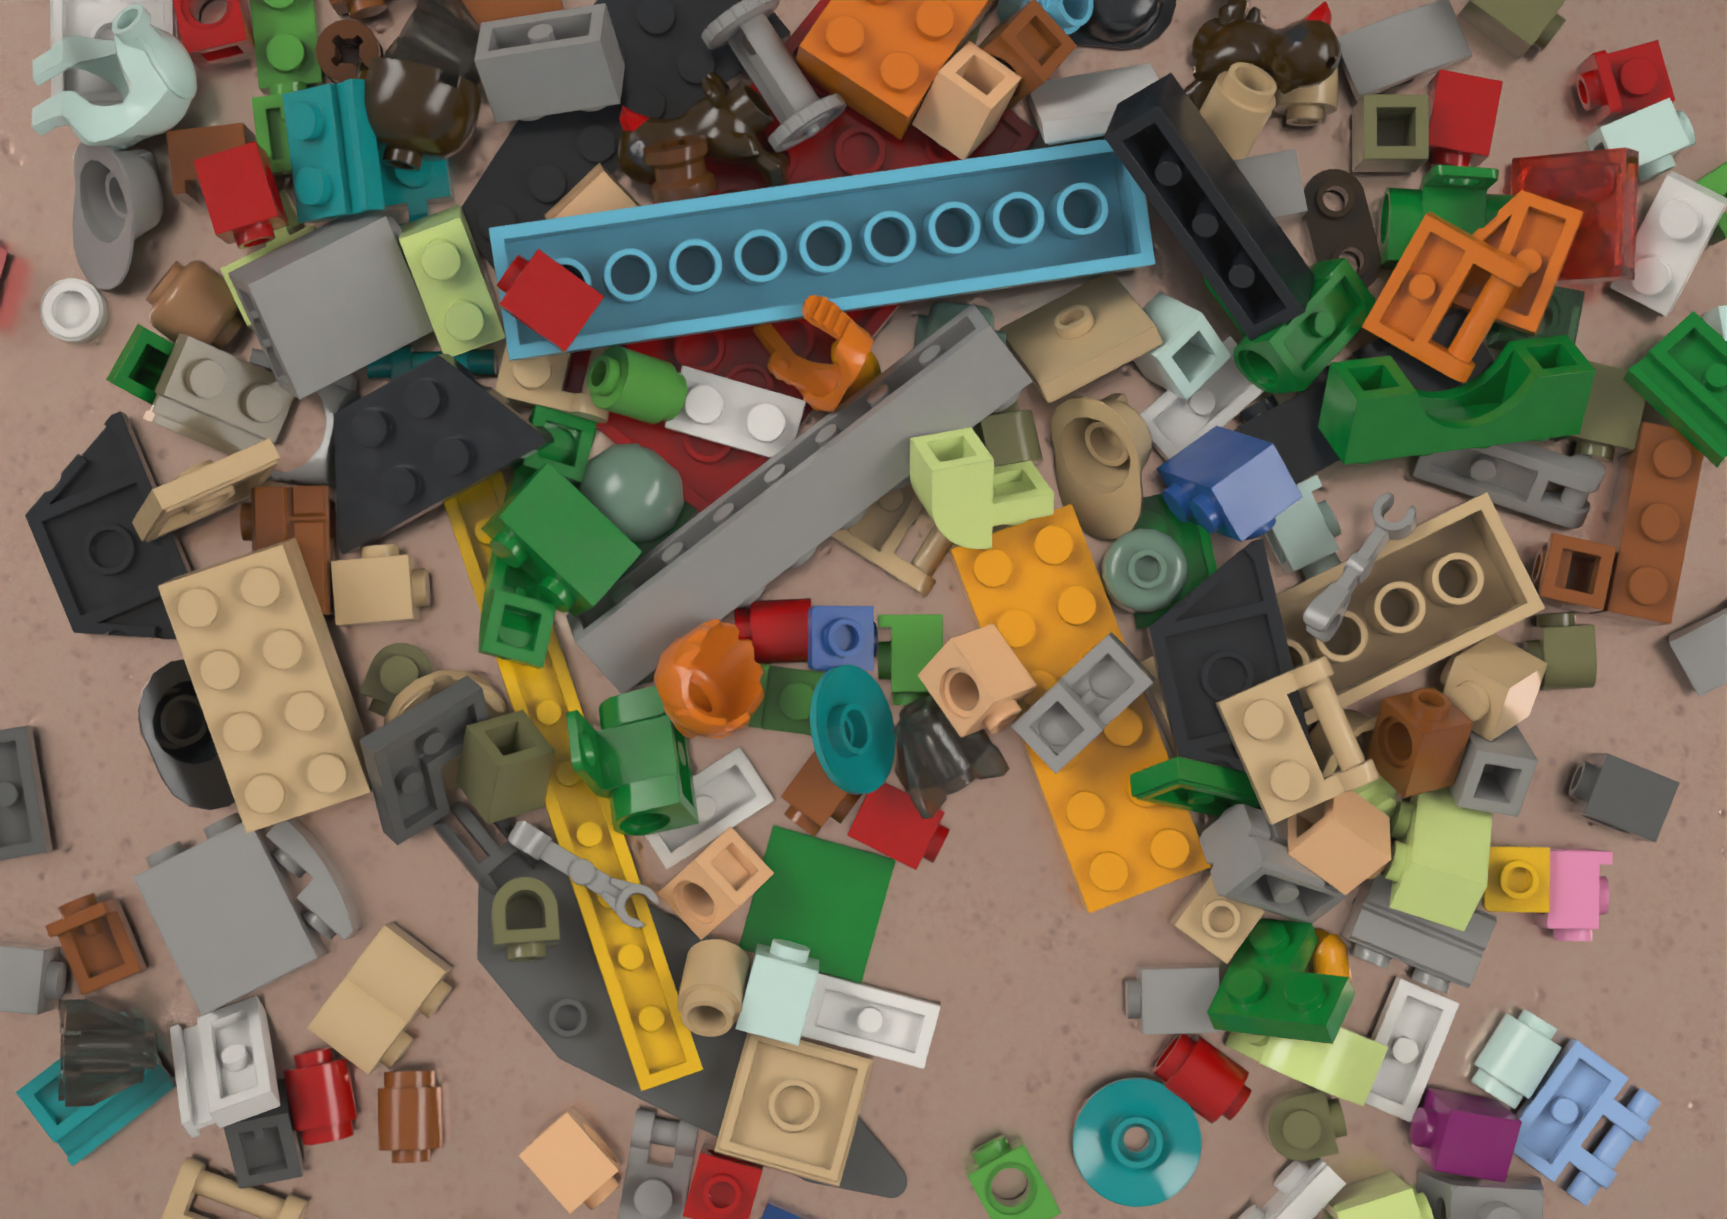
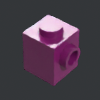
M1427 1088L1423 1105L1416 1110L1412 1118L1410 1128L1411 1148L1434 1171L1505 1183L1522 1121L1496 1099Z

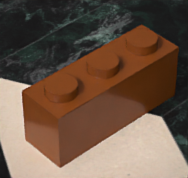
M1642 422L1635 450L1621 455L1604 544L1616 546V552L1604 609L1591 612V615L1651 627L1672 623L1703 461V454L1674 427Z

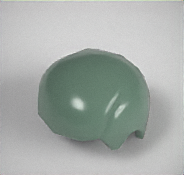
M638 443L612 444L593 457L587 467L583 482L580 484L579 491L633 543L657 540L674 527L684 506L682 478L678 470L669 465L654 450L644 446L641 447Z

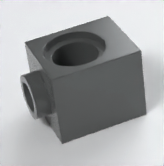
M1593 753L1590 762L1583 760L1579 764L1572 778L1569 796L1574 797L1575 801L1570 812L1640 841L1656 843L1680 782L1611 754Z

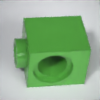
M1005 1135L988 1141L971 1153L975 1162L965 1167L966 1174L990 1219H1052L1061 1214L1054 1196L1021 1137L1009 1143ZM1008 1168L1020 1170L1028 1179L1024 1193L1013 1200L1001 1199L991 1190L992 1181L997 1173Z

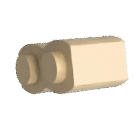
M390 922L384 925L370 942L346 977L316 1014L307 1029L368 1075L375 1071L380 1064H383L390 1070L413 1041V1038L405 1033L414 1018L421 1012L429 1019L451 991L452 987L443 980L453 967L395 923Z

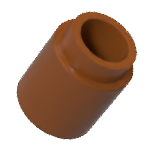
M435 1070L384 1072V1088H378V1149L381 1151H392V1163L431 1161L430 1149L443 1148L442 1086H436Z

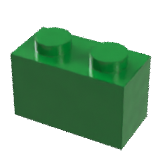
M549 462L531 473L481 528L492 539L490 546L501 560L514 568H520L521 566L539 583L537 590L546 602L555 604L557 606L556 610L562 613L568 611L574 617L593 608L643 552Z

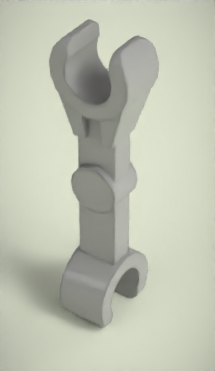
M1386 492L1376 499L1372 508L1374 530L1360 550L1355 551L1349 557L1339 580L1336 583L1333 581L1307 607L1303 615L1304 623L1307 625V633L1324 642L1329 641L1333 637L1352 599L1351 593L1358 583H1363L1369 576L1375 559L1389 540L1404 539L1415 530L1417 524L1415 506H1410L1401 521L1388 522L1383 517L1393 506L1394 495Z
M526 821L517 822L508 837L509 842L517 849L538 861L541 859L570 877L575 884L585 886L601 896L622 922L629 927L644 928L646 925L627 914L625 904L631 896L641 894L654 904H659L658 897L651 888L611 878L595 868L590 861L580 859L551 841L552 838Z

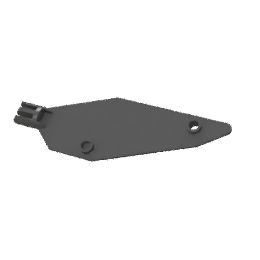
M458 800L450 807L451 812L488 858L479 864L466 848L463 841L442 818L430 826L478 883L477 960L560 1060L718 1137L747 1032L735 1029L736 1022L727 1033L720 1036L706 1037L691 1032L703 1070L640 1091L569 877L541 859L538 861L514 847L509 842L508 837L515 826L508 818L493 823L508 840L500 847L471 811ZM519 877L538 879L544 882L556 897L560 941L558 947L546 948V959L531 962H508L507 950L493 951L491 933L493 900L498 890L512 879ZM648 904L679 995L688 951L696 943L710 940L711 938L707 935L700 940L686 923ZM858 1117L839 1188L886 1198H896L905 1191L907 1177ZM799 1177V1178H801V1179H803V1180H805V1181H807V1182L816 1183V1184H821V1185H826V1186H831V1185H827V1184H823V1183H820V1182H816V1181H813V1180H809V1179H806V1178Z

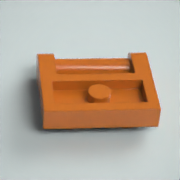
M1428 212L1417 228L1362 328L1444 375L1466 383L1476 367L1472 359L1513 288L1515 286H1523L1532 268L1520 259L1492 247L1434 213ZM1474 265H1477L1490 272L1491 276L1449 347L1443 346L1432 340L1472 268Z

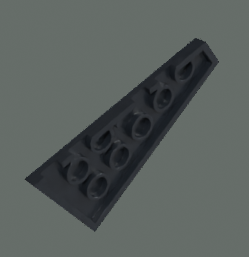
M596 0L594 5L606 3L625 64L620 104L606 106L591 112L577 110L545 115L533 121H517L461 207L477 249L494 270L489 228L546 220L545 214L598 163H601L613 177L622 172L617 161L618 140L622 133L619 120L622 106L651 118H676L681 116L697 101L706 97L701 85L704 77L710 72L713 74L717 73L729 86L746 73V70L729 44L711 50L708 49L701 38L703 31L710 23L743 0ZM773 12L767 19L784 43L789 39L791 33L775 12Z

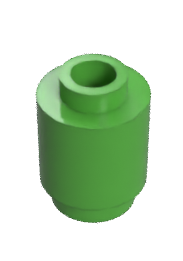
M611 346L600 356L596 357L587 375V385L592 402L596 407L649 424L673 420L680 413L687 395V383L684 375L677 372L670 362L621 346Z

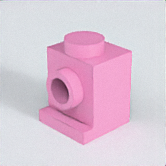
M1550 849V913L1534 912V925L1553 929V940L1592 941V929H1599V915H1606L1609 908V884L1606 876H1599L1600 864L1612 865L1613 852L1598 849Z

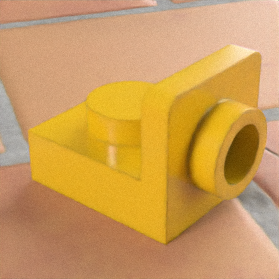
M1536 845L1490 846L1488 882L1482 895L1483 908L1490 912L1550 913V848Z

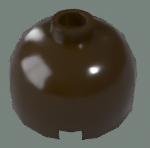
M371 58L369 68L362 61L357 62L354 79H365L366 112L368 121L376 135L377 149L384 152L382 162L388 166L406 171H420L422 161L440 162L460 152L472 137L477 124L483 100L482 89L459 76L457 88H454L439 79L441 69L401 59Z

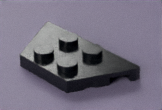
M449 354L436 355L333 414L338 547L342 555L356 552L360 547L367 546L554 443L555 440L552 434L543 426H534L509 406L511 402L495 389L485 387L477 382L472 372Z
M119 411L107 419L104 423L106 428L82 455L77 454L62 471L60 481L52 490L43 493L25 514V517L74 633L176 639L158 586L174 577L192 571L175 531L147 543L146 540L141 541L132 524L133 519L151 490L156 488V484L126 413Z
M1263 539L1248 543L1146 628L1176 756L1245 772V769L1215 703L1293 669ZM1299 690L1287 694L1313 752Z

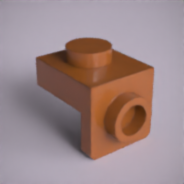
M95 893L88 894L58 907L62 919L45 926L49 938L58 936L82 995L89 994L147 969L118 898L99 903Z

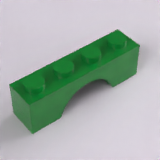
M1567 334L1508 341L1498 358L1479 376L1456 388L1436 392L1415 389L1391 356L1332 362L1329 367L1318 428L1344 465L1354 463L1369 464L1377 460L1408 456H1429L1439 452L1470 448L1485 449L1493 445L1531 440L1545 441L1555 437L1578 435L1581 432L1596 370Z

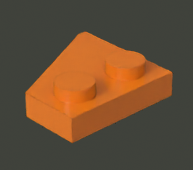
M1521 190L1498 211L1497 216L1484 228H1479L1472 234L1492 247L1520 259L1532 268L1523 286H1515L1494 322L1536 337L1583 219V211ZM1474 265L1451 307L1469 313L1491 273Z

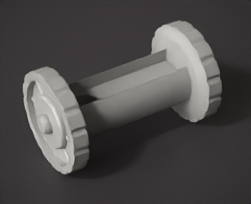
M743 0L710 23L703 31L701 38L708 49L711 50L729 44L781 124L768 139L774 151L778 153L788 150L817 134L834 121L845 110L847 105L838 93L819 99L767 19L779 6V0Z

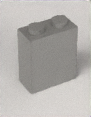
M368 211L360 215L335 219L228 273L279 386L299 400L434 331L413 275L410 273L402 255L404 252L399 242V234L403 233L393 217H386L377 211Z
M238 812L204 828L203 831L208 840L186 851L181 841L149 855L145 859L150 869L133 877L201 1016L211 1013L328 954L317 930L303 917L306 908L297 899L299 894L286 868L272 855L276 847L266 836L268 833L266 827L246 833Z

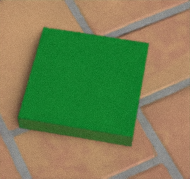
M773 825L763 862L774 874L753 894L739 947L742 950L755 953L758 943L771 947L773 939L792 941L810 949L808 957L819 960V972L861 983L896 860Z

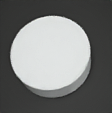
M67 278L54 283L46 290L40 303V317L44 327L54 337L67 343L82 344L93 340L102 332L108 319V306L103 294L96 287L81 279Z

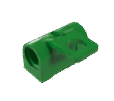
M1436 165L1422 178L1419 189L1386 187L1382 200L1378 247L1381 255V269H1395L1425 214L1428 212L1434 213L1471 235L1479 228H1484L1497 216L1498 211L1515 196L1487 194V190L1498 181L1499 170L1495 168Z
M1346 257L1312 264L1309 268L1315 275L1305 313L1252 341L1249 340L1204 277L1206 286L1244 337L1234 348V362L1242 375L1257 388L1276 394L1305 391L1362 328L1376 300Z
M656 686L622 693L603 701L599 706L601 730L595 731L578 710L567 712L566 719L573 769L597 796L610 799L614 831L629 836H643L699 824L688 738L676 729L665 713Z

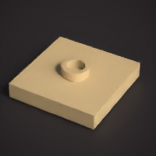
M1113 273L1103 274L999 329L1000 331L1007 332L1006 346L1029 375L1047 403L1054 402L1159 347L1163 343L1156 325Z
M268 438L216 462L212 460L203 461L180 473L177 479L152 489L132 521L141 541L146 540L148 543L251 497V488L261 487L278 464L280 456L273 442Z
M747 1032L714 1153L839 1188L874 1060L800 1040L799 1045L796 1046Z

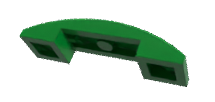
M536 404L532 408L528 421L534 426H543L552 434L555 442L514 464L504 502L531 473L547 462L553 465L573 486L578 487L583 482L587 470L597 422ZM493 550L484 591L478 653L541 669L544 667L557 606L546 602L537 590L539 583L521 566L520 568H514L508 565Z

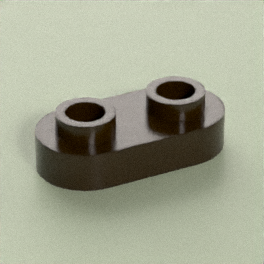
M1328 169L1319 172L1303 188L1308 211L1302 217V222L1312 262L1314 264L1320 261L1338 259L1340 253L1344 251L1354 252L1360 259V268L1356 273L1368 288L1379 275L1381 255L1364 189L1356 177L1344 170ZM1336 190L1343 195L1345 206L1342 210L1333 211L1325 206L1323 196L1326 191Z

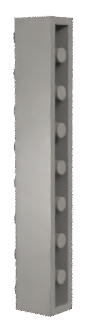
M972 303L839 405L833 413H829L632 564L593 608L576 617L570 613L567 614L566 617L575 644L621 694L626 693L636 684L649 682L654 678L661 654L677 638H681L702 623L713 619L721 620L737 607H745L753 603L761 596L768 583L788 568L799 567L808 561L815 553L817 546L836 531L848 529L858 523L866 514L870 505L889 491L899 490L911 482L910 438L969 427L973 428L992 412H1000L1010 407L1019 398L1022 389L1033 381L975 304Z

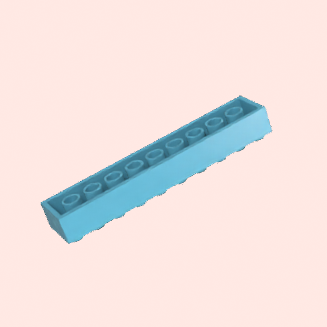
M1105 139L489 228L497 283L518 254L530 261L539 249L605 296L565 353L501 308L509 362L803 319L804 316L801 311L804 301L810 295L816 294L820 297H827L829 301L834 302L844 312L1141 269L1155 264L1146 195ZM498 288L499 299L501 302L506 293H504Z

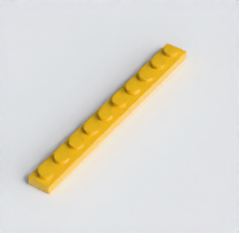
M502 472L443 503L480 614L482 612L486 579L492 553L490 546L492 539L481 528L503 505L507 487ZM552 626L543 668L537 669L495 657L513 712L523 710L555 750L544 803L559 846L580 859L590 861L595 868L611 878L640 884L625 836L614 831L610 799L597 796L573 769L566 714L567 712L578 710L583 717L584 715L554 626ZM569 877L640 1091L703 1070L691 1032L681 1020V1014L677 1007L678 993L645 896L635 894L625 904V910L630 917L646 924L644 928H633L623 923L601 896L585 886L575 884Z

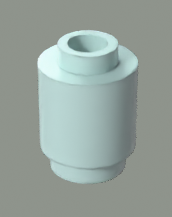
M1526 1009L1522 1011L1518 1019L1506 1012L1474 1064L1479 1069L1471 1081L1505 1104L1516 1109L1523 1096L1528 1099L1531 1098L1562 1047L1551 1041L1558 1029Z

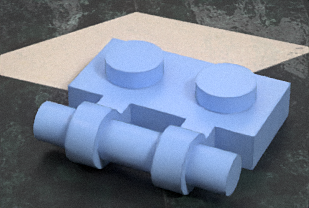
M1571 1038L1546 1072L1531 1098L1525 1101L1515 1115L1522 1121L1514 1154L1552 1182L1556 1181L1568 1163L1572 1164L1580 1172L1565 1192L1587 1207L1601 1186L1607 1190L1618 1174L1613 1170L1634 1140L1641 1143L1652 1127L1647 1122L1661 1102L1642 1088H1639L1629 1104L1624 1107L1615 1100V1097L1629 1078L1578 1040ZM1603 1116L1614 1125L1593 1154H1590L1581 1145Z

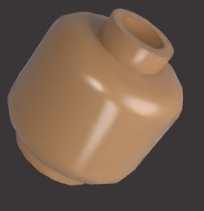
M201 260L191 261L186 266L176 261L145 299L146 302L153 306L149 313L150 324L174 344L179 333H182L223 350L245 322L236 315L239 308L224 277Z

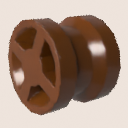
M350 19L335 21L327 26L318 37L315 49L317 63L333 84L354 79L357 62L362 61L369 68L371 58H386L383 47L371 29L359 21ZM362 42V44L359 46V48H357V47H350V48H349V47H348L349 45L358 46V45Z
M695 134L672 137L649 144L643 148L645 163L653 168L655 182L651 186L653 201L665 203L693 199L715 191L717 188L715 176L706 170L704 156L709 150L706 136Z

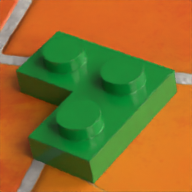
M1260 918L1238 948L1207 1014L1214 1030L1333 1044L1355 997V992L1349 977L1304 972L1318 943L1312 923Z

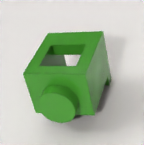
M943 614L878 615V630H891V641H878V680H891V705H930V693L917 675L943 647Z

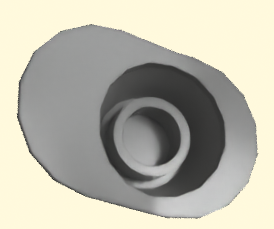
M81 142L78 144L74 155L73 246L78 265L86 279L96 288L111 290L123 282L129 271L134 240L156 226L163 214V194L159 183L157 158L153 152L144 149L113 151L109 146H89Z

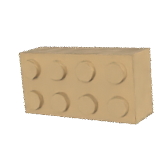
M296 537L174 577L158 586L246 833L372 791L359 741L366 734Z

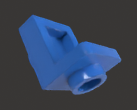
M818 605L809 608L808 666L811 670L827 672L836 666L855 665L862 668L863 671H874V657L878 647V632L874 622V606Z

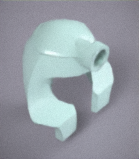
M141 4L129 5L115 17L112 23V31L115 34L114 40L67 36L62 38L47 52L32 60L33 81L37 86L44 84L70 68H77L91 72L110 82L122 94L123 103L110 106L93 105L75 91H61L32 108V128L42 136L54 128L70 126L83 144L89 146H109L113 151L124 150L143 139L162 134L177 125L184 117L192 98H194L197 92L196 72L192 59L177 38L169 32L150 24L151 15Z

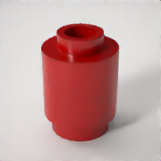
M811 598L754 601L748 608H736L734 610L735 626L739 630L738 639H750L752 641L755 662L760 664L808 662V610L812 607Z
M1186 1033L1177 1034L1163 1051L1152 1070L1155 1075L1163 1080L1162 1083L1165 1084V1088L1187 1102L1193 1111L1211 1124L1221 1116L1229 1121L1232 1120L1244 1106L1252 1089L1245 1085L1249 1071L1200 1035L1193 1039Z
M332 1047L312 1049L294 1054L295 1066L283 1069L293 1129L294 1131H301L303 1145L322 1144L353 1136L352 1120L358 1118L347 1058H334Z

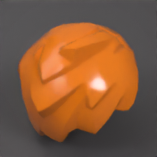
M718 619L702 623L681 638H677L660 656L654 674V682L665 713L676 729L687 738L691 739L700 735L706 738L720 739L731 735L732 732L748 724L751 716L756 712L764 698L765 691L760 682L764 669L759 663L754 661L752 641L750 639H738L739 630L734 624L722 623Z

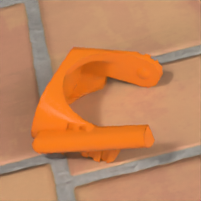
M817 294L810 295L804 301L801 312L809 323L839 340L834 350L838 363H817L795 355L770 323L756 325L753 332L771 354L767 366L770 373H773L776 379L783 380L788 385H794L802 394L803 401L807 402L813 410L833 413L847 388H850L860 372L874 340L834 302L829 301L827 297H820Z

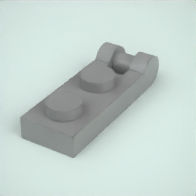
M1527 442L1493 445L1485 449L1470 448L1439 452L1429 456H1417L1412 477L1473 497L1487 492L1494 504L1560 526L1579 528L1584 524L1591 508L1590 503L1587 501L1590 493L1598 491L1606 474V469L1601 462L1590 456L1574 455L1569 457ZM1549 481L1565 486L1563 490L1556 493L1546 490Z
M636 1110L618 1219H684L682 1215L688 1197L699 1132L698 1127L680 1119V1122L657 1119L656 1112ZM651 1144L674 1147L673 1164L649 1160Z

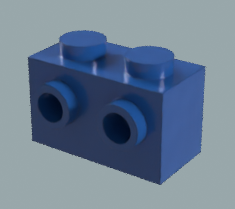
M1215 426L1156 468L1167 487L1162 492L1163 498L1171 512L1181 522L1186 523L1189 521L1202 526L1209 533L1217 532L1240 542L1265 534L1275 525L1276 516L1303 498L1273 443L1220 426Z

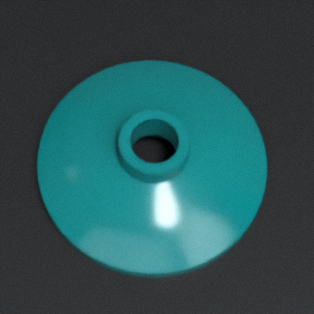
M855 665L833 667L819 679L811 700L810 729L814 749L823 770L837 787L854 795L871 793L883 785L893 765L895 756V728L892 713L882 689L868 672Z
M1125 1078L1114 1081L1096 1091L1086 1101L1078 1114L1073 1130V1153L1077 1167L1088 1185L1109 1201L1130 1207H1145L1159 1204L1180 1192L1196 1171L1202 1149V1138L1198 1120L1189 1104L1165 1088L1164 1083L1147 1078ZM1140 1127L1148 1133V1141L1143 1147L1131 1148L1124 1142V1135L1130 1128Z

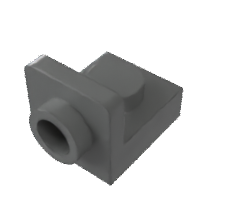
M284 1079L277 1080L281 1106L224 1127L239 1189L303 1176V1160L296 1131L293 1129Z

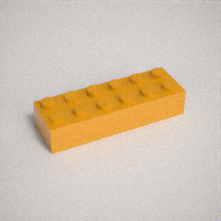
M1072 504L1054 510L1053 515L1030 519L1023 524L1014 525L993 533L992 548L969 549L958 546L950 550L949 556L977 629L993 623L1037 684L1019 704L1023 710L1022 714L1110 632L1125 645ZM1144 692L1056 774L1017 733L1085 911L1092 913L1210 868V864L1206 862L1199 841L1200 838L1189 811L1137 800L1136 797H1132L1130 774L1169 760Z

